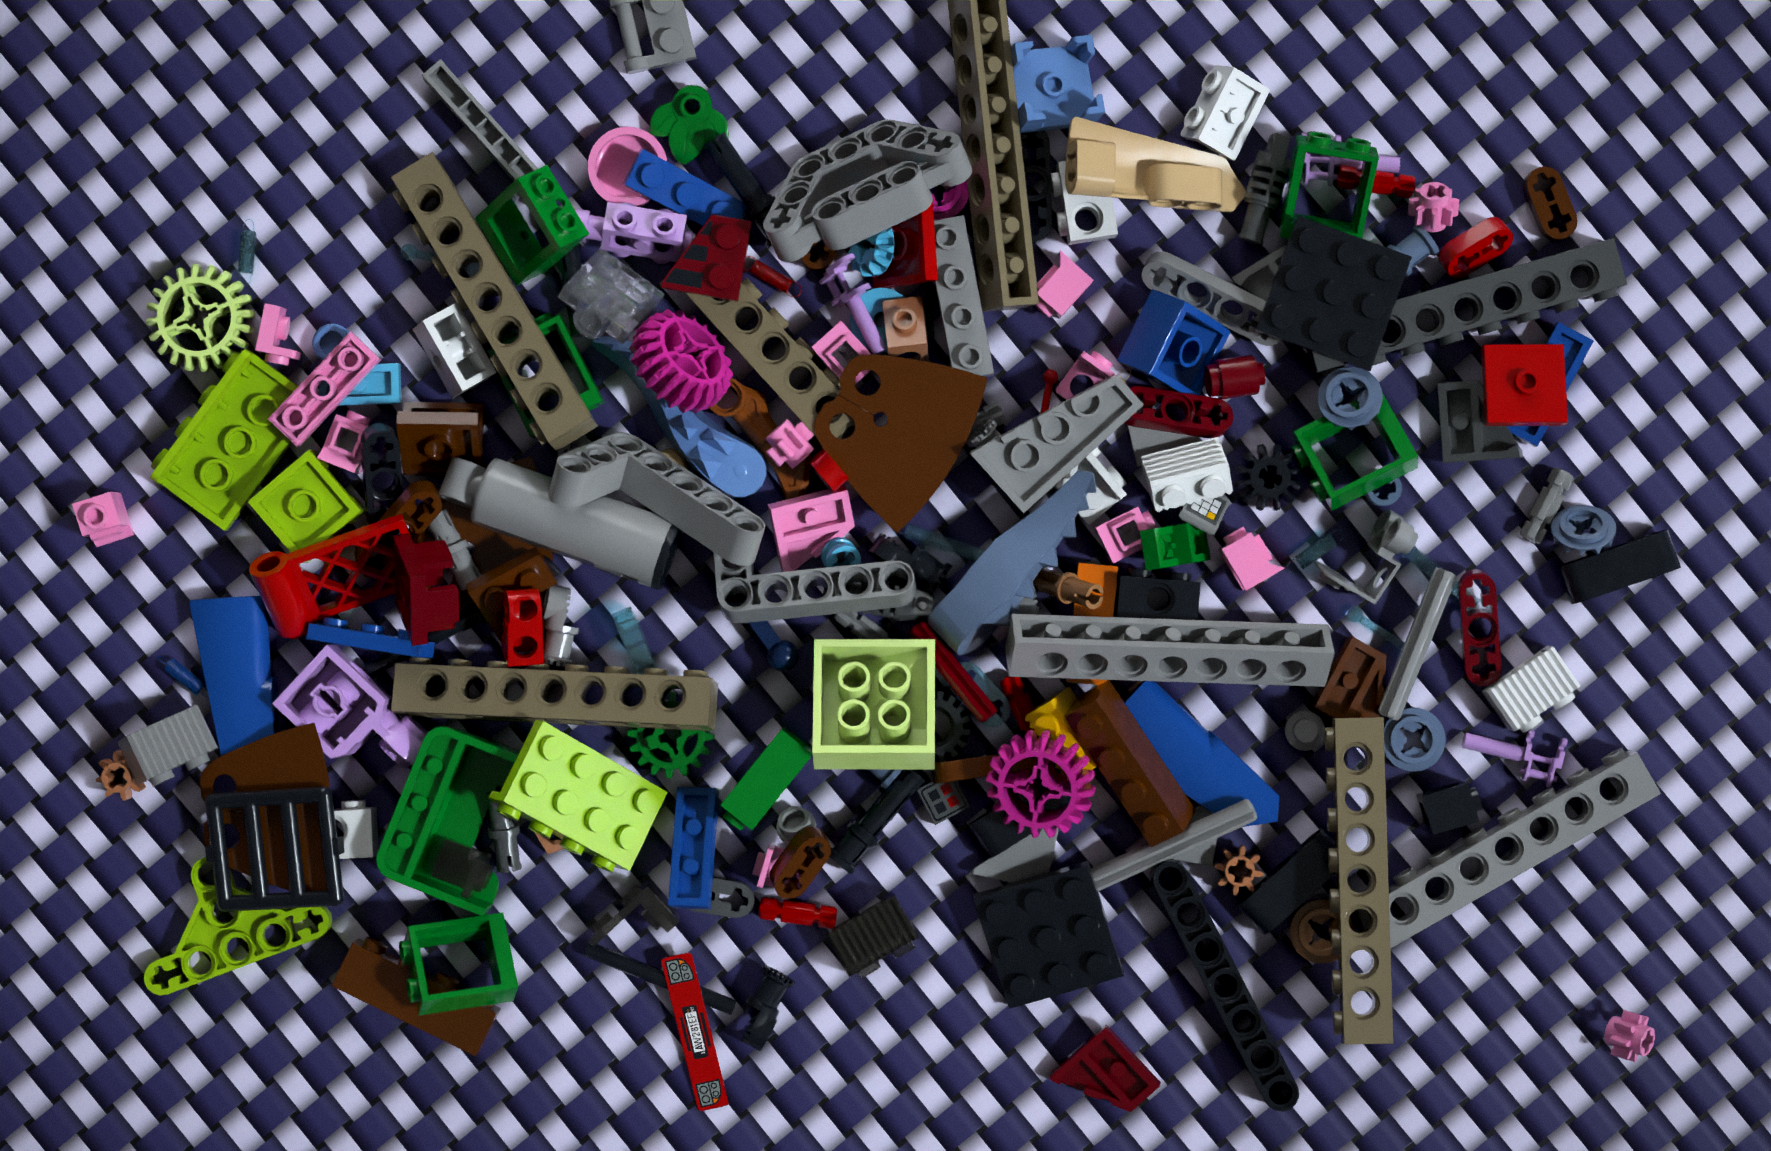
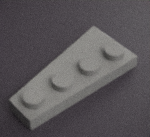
M1114 374L969 453L1024 513L1144 404L1117 374Z

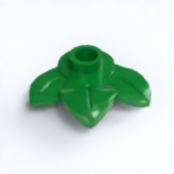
M687 85L680 88L672 102L663 104L655 110L650 122V134L658 137L669 136L671 153L682 165L696 158L703 149L704 144L714 141V138L723 132L729 138L726 118L712 108L710 94L698 85ZM688 99H696L700 104V108L696 112H689L685 108V102Z

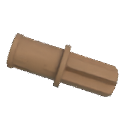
M1042 568L1033 581V585L1037 586L1038 591L1056 596L1057 600L1064 604L1073 602L1088 609H1096L1103 601V596L1091 593L1092 591L1100 594L1104 593L1101 585L1081 580L1078 575L1072 572L1062 574Z

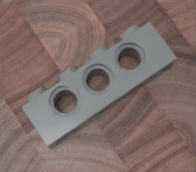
M964 215L935 220L938 280L934 281L950 366L984 377L993 376L994 369Z

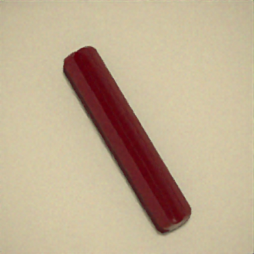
M922 621L910 630L909 636L912 639H935V668L978 721L983 723L989 720L997 712L996 707L931 627Z

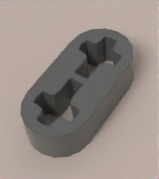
M713 876L712 892L715 893V899L711 898V909L689 910L741 918L752 910L755 903V893L752 887L743 881ZM735 888L742 889V896L748 898V904H741L739 910L732 909V902L719 899L720 893L732 895Z

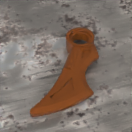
M731 378L730 387L735 389L738 398L736 404L728 409L720 408L715 404L713 407H709V409L718 416L732 417L769 463L786 500L806 495L811 464L808 460L811 459V453L793 469L786 461L780 467L777 466L766 453L772 446L765 438L778 427L768 412L766 395L746 387L736 379Z

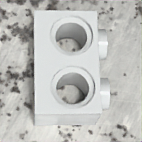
M1066 161L1058 162L1056 165L1057 172L1050 174L1053 196H1061L1063 212L1056 213L1060 237L1067 236L1068 245L1115 238L1118 235L1113 198L1068 194L1065 185ZM1082 210L1092 212L1097 219L1096 227L1090 231L1080 229L1076 225L1075 215Z

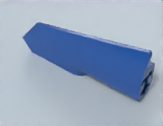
M261 596L191 600L189 605L220 754L223 756L254 741L280 732L279 710L272 704L278 698L276 680L271 675L268 613Z
M1141 681L1123 700L1187 796L1212 813H1216L1242 800L1249 799L1255 808L1257 819L1245 826L1278 822L1280 796L1212 731H1207L1155 681Z

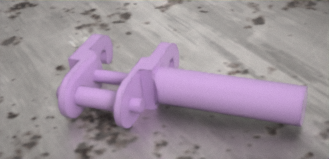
M1335 135L1334 141L1341 142V135ZM1306 152L1304 172L1301 175L1303 185H1307L1309 179L1326 180L1328 186L1332 187L1333 180H1337L1338 174H1334V167L1348 166L1361 170L1363 161L1334 156L1313 157ZM1379 156L1376 171L1399 173L1400 157ZM1310 162L1328 163V172L1310 171Z
M851 253L840 258L825 269L824 277L819 283L821 285L827 284L834 297V300L830 303L831 306L838 304L840 307L848 306L872 354L879 355L888 348L860 297L871 286L869 283H866L857 288L850 289L843 275V272L847 270V265L855 259L854 254ZM837 277L845 290L842 294L834 281Z
M1534 730L1527 731L1523 746L1466 732L1462 748L1514 761L1525 760L1524 768L1520 767L1519 773L1522 774V781L1525 782L1528 777L1546 781V787L1550 788L1552 782L1557 781V776H1554L1556 768L1562 769L1565 756L1564 747H1566L1568 740L1563 737L1560 739L1556 756L1553 758L1536 755L1531 752V739L1534 737ZM1532 761L1550 764L1548 773L1531 769Z

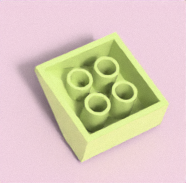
M814 639L812 741L814 769L935 770V639Z

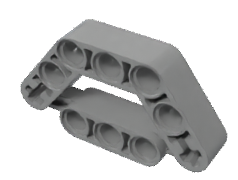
M881 120L798 159L792 166L764 220L763 227L778 259L782 262H793L801 259L809 252L814 243L822 239L828 249L842 250L924 212L933 201L930 192L931 188L937 185L952 187L965 182L972 174V166L958 134L896 120Z

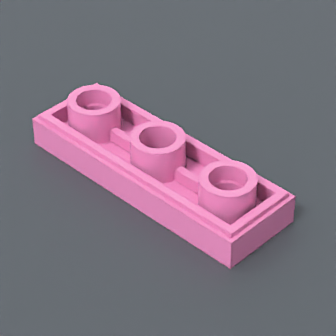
M350 331L277 408L268 420L297 447H300L381 359ZM322 382H328L330 386V391L326 396H320L318 393V387Z

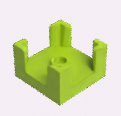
M313 450L306 451L248 501L290 552L330 539L346 525L356 523L366 514V508L355 496L348 494L327 469L329 465L325 461L317 459L319 453Z

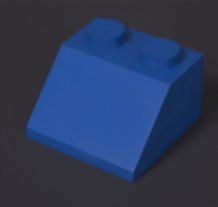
M1152 289L1117 361L1141 376L1174 392L1200 395L1205 385L1204 367L1205 365H1212L1213 361L1218 359L1231 330L1188 302Z

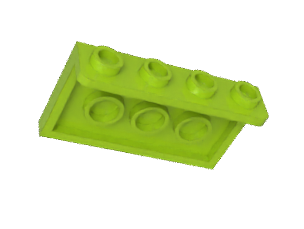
M244 349L240 354L234 352L228 358L222 368L225 375L217 386L211 384L207 387L198 401L202 405L193 418L187 416L181 422L174 434L178 439L169 451L164 448L151 464V468L154 471L150 479L163 485L224 531L229 530L248 504V501L254 496L293 443L268 418L294 392L298 385L247 349Z
M535 720L501 791H491L488 799L499 804L496 811L516 821L520 817L530 821L528 829L546 838H550L552 834L562 839L560 843L562 848L580 856L584 851L593 856L591 861L593 865L612 873L615 867L627 871L631 870L668 792L541 720Z

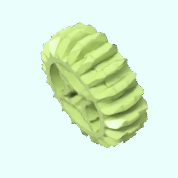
M198 264L192 265L191 277H189L184 268H177L178 282H175L169 276H165L162 280L168 287L167 291L165 292L158 288H154L152 291L155 296L161 298L159 305L152 302L147 303V309L157 312V317L146 319V325L158 327L159 329L151 333L149 338L153 342L164 340L157 352L164 356L173 350L169 362L177 366L184 359V369L187 371H193L198 361L200 370L202 372H209L211 367L210 359H212L217 368L222 369L225 364L223 354L229 358L236 352L233 349L235 344L245 349L248 347L249 343L240 338L242 331L253 334L255 330L254 327L244 324V319L255 318V311L242 309L243 306L252 301L251 296L246 294L237 297L244 287L243 283L236 281L229 285L232 274L228 271L222 272L217 278V267L209 265L206 268L204 276L202 268ZM195 287H214L222 293L227 301L206 305L202 297L197 294ZM184 294V297H182L185 305L184 312L180 317L174 319L171 324L172 309L178 298ZM197 307H200L199 310L205 313L212 312L203 319L204 330L200 325L190 324L198 318ZM231 312L229 329L224 338L218 343L217 325L220 320L228 317V313ZM196 332L200 341L204 342L207 349L202 351L189 350L175 336L180 333Z

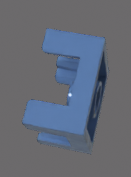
M1092 35L1072 37L1066 46L1030 50L1034 45L1033 41L1013 44L1011 53L1020 134L1069 128L1070 121L1074 117L1097 122L1105 113L1103 96L1098 94L1094 98L1088 62L1095 55Z

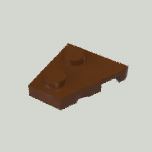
M1348 635L1330 668L1325 687L1319 688L1311 706L1333 718L1380 717L1381 714L1378 713V708L1385 693L1382 680L1386 674L1387 655Z

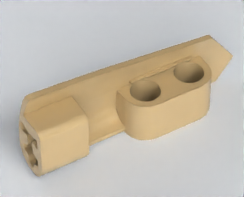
M1074 117L1070 121L1065 170V185L1068 194L1148 200V204L1154 207L1229 213L1233 212L1245 197L1246 190L1236 177L1226 157L1080 117Z

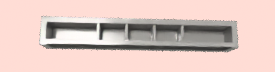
M442 59L422 74L425 83L513 181L538 169L451 72Z

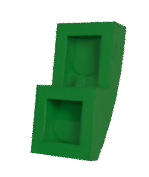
M1189 523L1140 531L1146 571L1211 560L1207 533Z

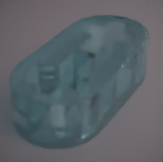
M630 606L613 613L615 625L636 674H644L645 668H658L632 607Z
M967 661L959 662L967 672L972 669L976 673L973 680L990 701L995 702L999 699L1003 703L999 708L1002 716L998 719L992 716L982 724L989 727H997L1005 723L1011 711L1010 703L1005 695L974 663ZM949 685V687H950V689L952 690V692H953V693L958 697V699L965 705V703L961 700V698L956 694V692H955V691L952 689V687Z

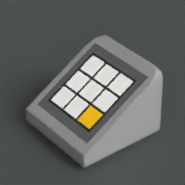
M1223 495L1214 499L1208 498L1207 501L1201 499L1199 503L1194 501L1191 505L1186 503L1184 506H1181L1179 517L1209 535H1214L1229 505V499Z

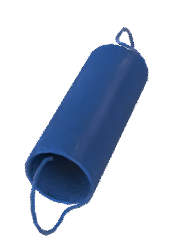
M171 658L172 660L169 662L165 659L168 664L164 671L190 690V692L197 695L203 687L205 689L206 684L178 661Z

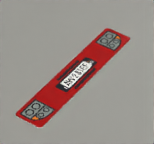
M688 952L665 957L661 960L697 1108L700 1111L727 1106L728 1098L693 956Z

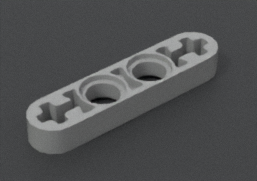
M1164 251L1155 252L1147 259L1142 271V280L1151 290L1154 289L1184 300L1223 326L1259 344L1273 346L1281 341L1280 339L1255 331L1266 302L1265 300L1171 253ZM1160 267L1167 270L1163 277L1156 274ZM1180 275L1183 278L1180 285L1177 286L1175 285V282L1177 281V278ZM1195 282L1200 283L1206 288L1207 295L1203 297L1193 296L1188 291L1187 285ZM1228 300L1236 301L1242 306L1243 312L1238 315L1230 314L1225 311L1222 303ZM1253 311L1255 312V316H1253L1252 321L1249 322L1247 321V319L1249 317L1250 312Z

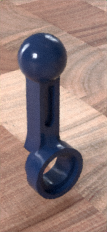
M747 597L738 603L728 600L727 604L732 607L741 606L745 603ZM768 621L749 623L768 649L767 661L773 669L784 672L796 665L799 655L796 646L792 642L781 640Z

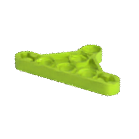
M203 857L193 865L191 870V880L198 897V902L175 953L149 964L144 973V983L153 994L160 996L168 995L313 941L326 934L331 928V912L326 906L294 908L291 910L235 911L234 918L230 922H220L214 915V906L217 903L215 885H207L200 878L201 867L206 863H212L207 862L206 857ZM230 871L232 894H253L245 889L236 886L232 873ZM308 910H311L313 915L320 914L323 921L318 924L319 931L315 932L312 926L305 927L297 931L301 939L296 940L294 927L287 917L293 916V923L295 924L308 917ZM275 923L285 929L286 940L282 945L274 946L267 942L265 930L268 925ZM233 938H242L247 942L249 952L245 959H234L228 953V943ZM195 952H205L211 958V968L207 973L200 974L192 969L190 960ZM176 958H181L182 971L189 980L184 981L182 973L168 980L169 987H166L163 982L156 983L154 976L159 973L158 966H162L164 971L175 969L180 966Z

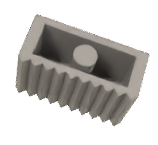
M198 705L151 724L118 741V746L121 748V752L128 763V768L131 770L135 782L140 785L150 780L152 787L175 777L172 770L185 764L188 771L209 762L210 759L207 754L218 748Z

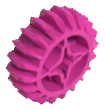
M669 309L662 313L657 312L655 315L650 316L636 330V334L632 337L633 343L629 349L634 355L630 361L633 365L639 367L636 376L644 378L646 381L645 388H651L656 393V400L663 398L666 400L669 408L677 405L682 413L690 410L696 414L701 410L713 407L726 394L727 389L731 386L730 379L734 375L729 368L732 361L724 355L727 348L720 345L716 340L718 335H712L707 330V324L700 325L697 323L694 315L686 317L681 310L675 313Z
M1049 729L1042 732L1040 739L1037 738L1033 730L1027 731L1024 740L1019 735H1014L1010 740L1011 746L1002 744L998 749L999 756H994L990 761V766L994 771H990L987 774L986 781L993 784V786L988 789L987 797L999 799L993 805V812L1006 811L1007 814L1003 818L1004 824H1009L1012 820L1019 823L1016 827L1017 834L1022 833L1026 826L1031 828L1033 838H1037L1042 829H1044L1049 838L1055 836L1057 828L1065 834L1071 829V822L1079 824L1084 818L1082 811H1089L1092 805L1088 797L1094 795L1096 787L1088 782L1093 780L1095 773L1093 770L1083 769L1089 762L1088 756L1078 758L1075 756L1079 749L1078 743L1072 744L1069 749L1063 745L1066 739L1064 734H1060L1056 741L1051 740ZM1028 757H1037L1033 769H1022L1020 772L1011 771L1012 766L1016 762ZM1052 761L1058 764L1066 775L1058 773L1054 769ZM1040 771V779H1042V785L1046 787L1042 796L1040 784L1038 781H1036V778L1038 777ZM1016 793L1024 795L1029 802V806L1021 801ZM1061 796L1071 797L1070 801L1063 807L1045 811V806L1049 799H1060Z

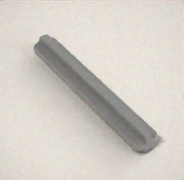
M1435 568L1378 708V713L1393 720L1401 718L1455 583L1456 575L1442 568Z

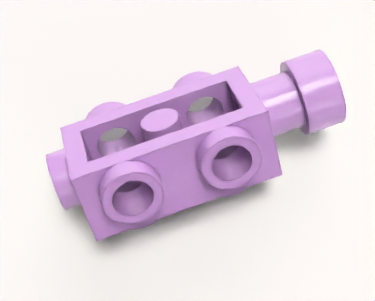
M607 202L605 217L590 215L588 210L574 208L589 232V235L581 242L585 243L586 239L602 241L601 250L611 251L618 257H627L629 255L647 257L659 264H665L669 261L677 262L692 241L693 232L685 231L687 215L678 214L669 209L653 210L637 207L627 202L619 204ZM620 240H624V241L628 242L629 244H628V245H625V246H621V245L617 244L616 242H617V241H620ZM665 247L668 249V251L659 252L656 250V248Z

